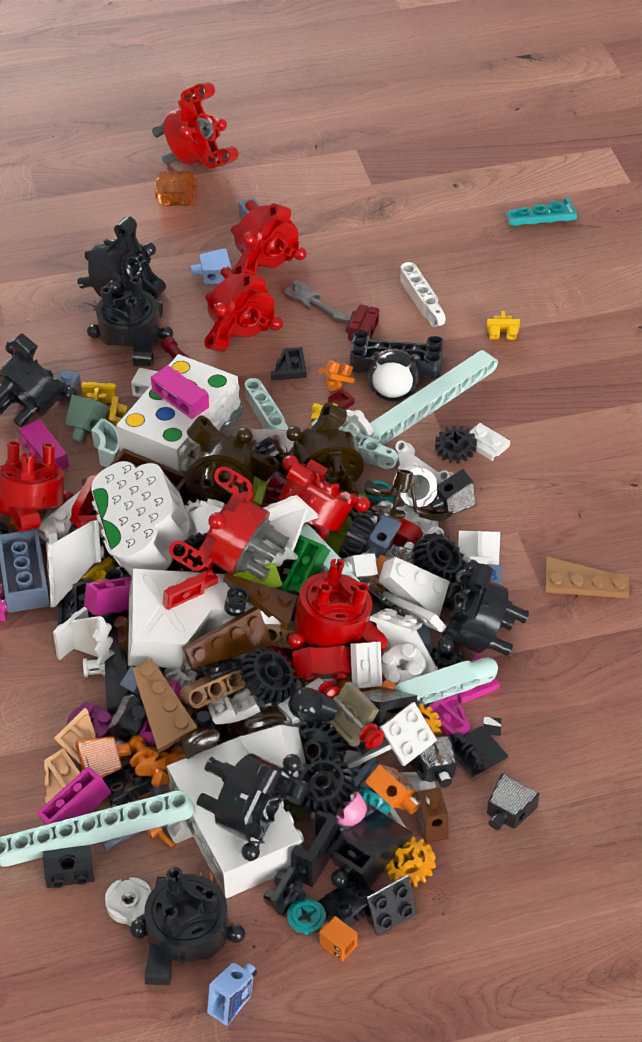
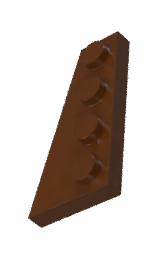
M255 606L185 645L182 649L189 667L194 669L249 653L256 648L273 645L261 611Z

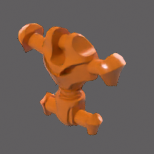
M138 735L133 736L129 741V746L132 752L137 753L131 758L130 764L132 767H136V774L139 776H153L151 784L155 788L169 783L170 778L165 771L168 765L187 758L183 747L175 745L170 750L171 753L165 751L158 753L157 748L144 745L146 739Z

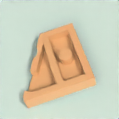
M84 708L54 737V740L79 764L80 761L74 741L96 738L88 710Z
M64 748L44 760L47 797H45L46 803L80 774Z

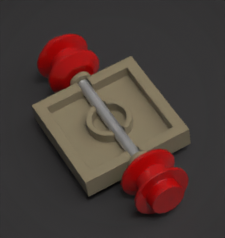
M333 680L325 681L319 686L318 691L332 697L337 705L335 718L328 722L336 728L351 746H358L360 742H365V746L368 749H372L382 744L384 732L378 730V726L372 723L379 709L352 682H346L342 689L338 686L336 687V683Z

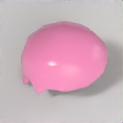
M354 792V800L345 802V808H341L337 811V814H334L338 818L339 826H354L365 817L367 805L358 792Z

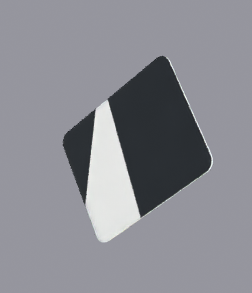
M484 717L483 727L491 736L501 735V718Z

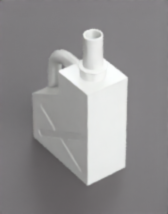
M133 569L129 590L128 666H138L152 658L157 667L181 668L186 661L182 647L235 618L228 615L224 610L227 591L230 589L223 582L225 574H216L218 576V584L205 589L204 594L166 610L162 605L164 590L201 573ZM248 601L245 612L254 607Z

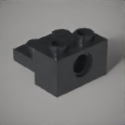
M92 578L73 584V591L68 592L58 603V626L84 607L86 583L94 582ZM88 610V617H89V618H90V617H97V616L93 615V614Z

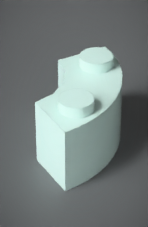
M101 418L91 431L93 445L98 449L100 465L107 468L119 454L116 427L109 421Z

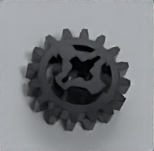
M453 426L450 430L446 427L445 433L440 431L439 436L436 437L435 450H437L438 456L442 455L443 461L448 458L449 463L456 460L457 464H459L461 459L466 462L467 457H473V452L477 451V439L474 433L470 434L469 428L463 430V426H460L459 429Z

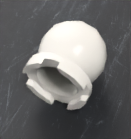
M409 465L403 467L402 469L413 472L412 483H415L414 490L417 507L427 506L437 495V480L432 472L420 466ZM396 473V475H395V477H394V479H393V485H394V481H395V479H396L397 473ZM411 489L408 490V493H400L399 500L413 507Z

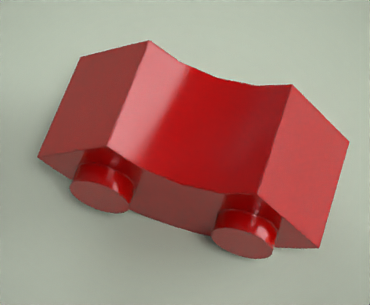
M341 645L327 648L308 647L292 652L293 666L296 670L295 676L304 679L306 683L313 682L319 677L321 679L334 678L335 681L347 680V676L352 675L351 648Z

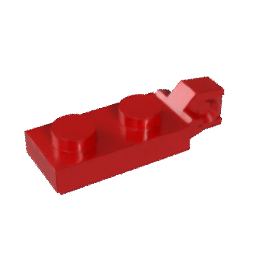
M211 569L195 577H190L177 585L168 587L164 590L162 605L166 610H169L204 594L205 589L218 584V576Z

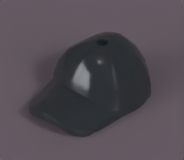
M309 687L295 689L291 693L288 703L289 711L292 715L306 722L331 721L335 718L337 712V705L332 697Z

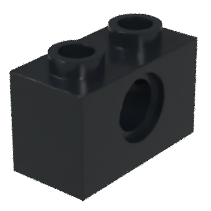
M90 845L43 851L44 876L47 888H61L66 885H84L88 882H94Z

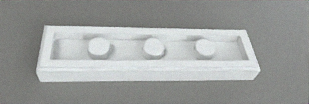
M387 591L383 593L388 599L389 607L396 605L402 615L414 616L417 618V621L438 632H443L446 628V625L435 613Z

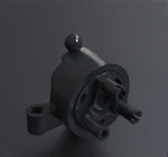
M125 216L114 227L117 239H105L97 243L92 250L85 251L89 276L78 278L77 283L81 289L93 287L95 292L101 297V288L103 286H110L112 294H116L122 289H131L130 279L137 276L142 279L143 291L148 292L155 299L165 291V282L152 272L149 265L151 261L150 256L155 254L156 246L150 242L144 245L139 244L136 238L137 222L133 217Z
M137 276L130 279L131 289H122L116 294H112L110 286H103L100 290L102 299L96 307L98 325L92 324L87 328L88 336L91 338H98L100 336V339L107 345L134 346L133 365L152 366L154 342L158 338L173 337L172 328L164 326L160 329L159 319L163 316V302L156 301L151 294L143 291L142 279Z
M23 333L19 334L15 340H9L6 343L5 349L11 356L0 367V415L11 404H20L24 409L13 419L14 423L20 428L35 414L44 416L62 396L68 402H70L72 395L78 396L74 388L66 386L65 381L62 383L59 379L54 380L51 370L44 369L38 364L37 359L33 360L38 345Z
M469 559L463 565L464 574L460 577L461 582H449L443 607L452 609V612L448 614L450 622L445 632H442L443 637L438 641V649L442 653L447 654L452 652L454 645L457 644L476 653H481L487 648L508 656L512 651L513 644L497 638L496 633L500 626L510 631L512 629L510 625H514L515 620L524 624L529 617V611L513 605L508 600V589L491 581L494 571L492 567L478 563L474 559Z
M254 753L244 756L235 766L227 762L222 763L213 757H210L209 761L205 764L204 770L222 778L224 785L218 799L201 793L196 804L215 814V823L218 827L248 841L241 849L242 857L246 861H254L259 857L260 844L265 843L263 838L270 823L275 821L274 816L280 803L284 799L300 806L303 803L311 784L293 776L294 772L298 771L301 767V760L296 754L286 755L283 759V767Z
M173 867V872L169 869L166 873L167 877L157 876L155 888L151 891L145 903V921L137 919L130 926V933L134 938L140 939L147 935L149 951L145 967V985L170 986L172 960L185 964V962L210 959L224 947L227 939L232 943H240L244 939L245 929L240 924H232L228 927L225 896L221 889L211 880L195 874H182L181 869L178 867Z

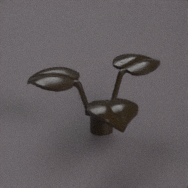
M397 470V476L392 489L379 486L369 479L364 485V492L368 495L382 498L387 496L395 497L392 508L382 505L372 506L371 511L378 515L393 519L405 518L406 513L397 510L396 507L400 493H408L409 489H411L414 512L418 513L419 517L432 521H444L453 514V511L434 512L418 508L414 490L415 483H412L413 472L409 470Z
M261 707V712L244 721L243 736L247 735V730L261 729L287 721V718L276 707ZM229 723L225 724L228 732L226 741L223 740L215 729L209 731L207 728H199L186 735L183 741V750L187 759H189L194 754L208 749L218 742L222 744L240 737V735L232 733Z

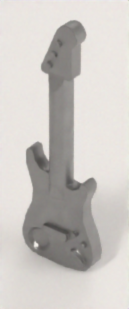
M294 280L293 284L284 291L286 298L302 303L308 310L311 309L310 304L333 317L334 321L351 322V316H346L340 311L337 312L317 300L316 298L320 299V294L310 290L304 282Z

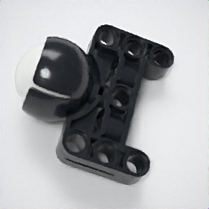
M357 331L353 334L350 349V365L353 366L352 372H367L368 384L379 398L387 401L403 400L415 391L420 376L438 378L441 375L444 340L439 336L429 337L426 344L370 340L368 332Z

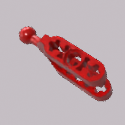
M98 474L88 476L72 506L69 521L76 529L90 521L98 520L97 515L99 513L97 511L96 515H91L94 509L92 504L94 497L91 487Z

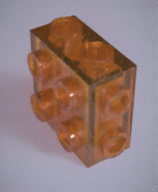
M160 171L159 178H156L157 189H155V197L159 199V206L193 205V198H197V178H194L193 171Z

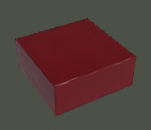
M341 389L328 397V403H335L338 407L346 410L355 404V398Z

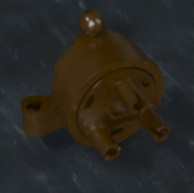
M326 403L321 409L317 422L311 429L306 428L301 432L297 426L289 427L286 431V436L290 441L295 442L289 452L275 456L280 463L277 472L287 476L289 471L284 469L283 459L288 455L295 456L300 464H305V467L313 459L329 469L324 479L330 484L338 483L340 491L345 490V492L348 491L352 494L356 493V496H358L359 493L355 482L363 472L364 460L357 439L353 434L338 430L346 421L347 411L331 403Z
M200 415L187 429L189 438L200 444L195 450L188 452L189 460L185 477L186 487L195 500L207 502L209 498L224 504L229 502L233 494L221 488L214 479V474L220 467L232 469L247 478L252 486L254 484V476L260 480L267 481L280 467L279 461L274 456L257 454L250 450L246 443L251 441L252 432L248 428L239 429L237 437L233 435L226 436L218 431L207 417ZM227 472L222 473L219 477V481L222 483L230 480V474ZM235 478L234 485L239 488L240 493L243 491L247 492V484L241 486L236 482L238 478Z

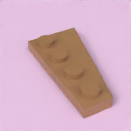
M546 556L545 593L629 598V577Z
M152 658L132 669L158 753L184 739L188 733L197 729V726Z

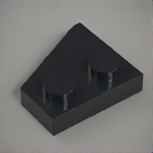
M285 348L281 353V358L276 362L275 370L271 371V381L306 378L307 372L303 348Z

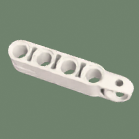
M403 263L400 272L401 284L432 327L442 326L445 324L446 317L438 304L437 296L414 263Z

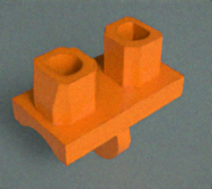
M328 360L326 368H319L318 371L320 374L327 375L328 379L325 383L327 388L333 392L338 391L342 387L341 381L354 383L355 380L354 377L350 376L353 366L343 362L340 365L336 361Z

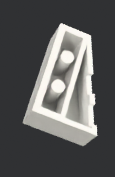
M397 557L385 561L379 582L395 596L435 613L440 617L449 581Z

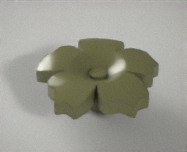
M285 801L283 808L286 812L289 811L291 813L293 821H295V818L299 821L305 818V809L293 802Z

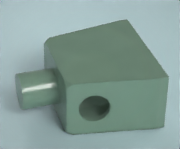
M72 395L65 422L66 425L74 428L71 439L82 442L85 433H92L91 430L101 418L104 419L109 406L97 400Z

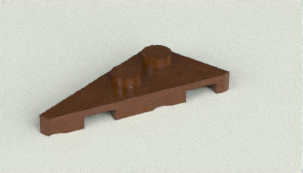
M225 573L223 582L229 588L235 586L244 588L248 592V602L258 607L267 617L273 616L282 623L281 627L287 630L298 595Z

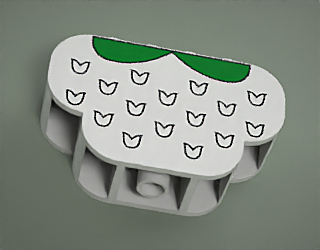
M122 461L105 468L95 477L91 490L94 497L92 504L99 513L97 519L103 527L101 533L108 542L106 548L111 556L114 555L120 567H124L131 576L133 569L166 570L173 560L169 554L170 545L174 541L186 540L191 531V523L179 491L173 486L163 470L153 463L143 464L135 468L130 462Z

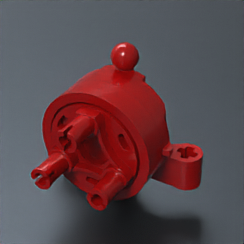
M248 200L245 203V208L250 212L245 215L238 225H234L231 228L235 246L242 254L234 266L233 273L235 275L240 273L256 275L258 267L275 268L285 261H291L293 258L296 260H304L306 258V250L303 247H299L298 229L290 220V208L276 203L259 207L254 200Z
M223 267L220 274L225 280L219 283L213 292H209L205 296L208 302V314L215 323L205 338V347L219 352H225L228 349L231 336L249 338L261 330L267 331L270 328L273 331H278L283 326L282 319L275 317L274 299L265 288L266 280L264 277L251 273L235 275L230 267Z
M16 441L7 443V460L4 465L0 466V514L4 516L11 515L18 532L39 529L41 519L36 510L61 507L74 496L72 492L64 491V470L56 465L55 445L53 443H44L42 445V461H34L35 455L33 453H29L28 459L27 453H22L21 460L20 443Z
M288 455L283 459V467L289 471L286 477L289 480L280 494L279 500L282 501L290 496L297 495L318 514V518L307 523L316 527V533L324 541L331 530L340 531L353 506L358 512H365L369 509L370 502L366 497L356 496V493L352 494L348 491L342 492L339 490L340 486L338 483L330 484L324 479L329 471L327 467L313 459L305 467V464H300L293 455Z
M332 559L329 572L316 574L303 583L294 613L295 629L297 632L291 633L288 637V644L291 648L300 649L305 642L309 646L317 644L327 648L340 646L352 641H356V643L381 642V651L387 648L388 641L386 636L369 621L372 610V598L368 592L369 585L342 574L345 566L342 559H337V563L336 559Z

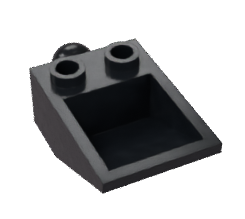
M375 810L363 818L362 821L344 831L327 850L334 865L340 868L332 873V884L337 888H344L349 884L351 875L367 887H370L395 857L396 850L402 848L412 836V831L382 812Z

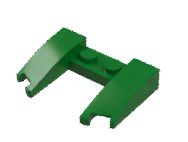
M299 535L293 551L298 555V559L295 560L280 590L285 592L297 591L299 594L303 583L318 573L331 550L319 542Z

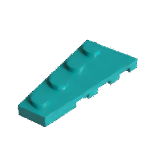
M567 197L564 198L563 202L554 200L545 206L536 204L532 209L523 207L506 211V218L509 225H534L542 222L553 223L554 221L567 222L577 219V212L570 198Z

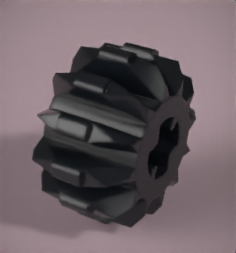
M458 646L454 647L453 651L447 654L434 647L430 653L438 670L464 662L463 652H459Z

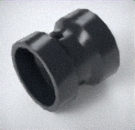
M235 586L227 591L224 610L228 615L237 617L245 612L249 595L244 588Z

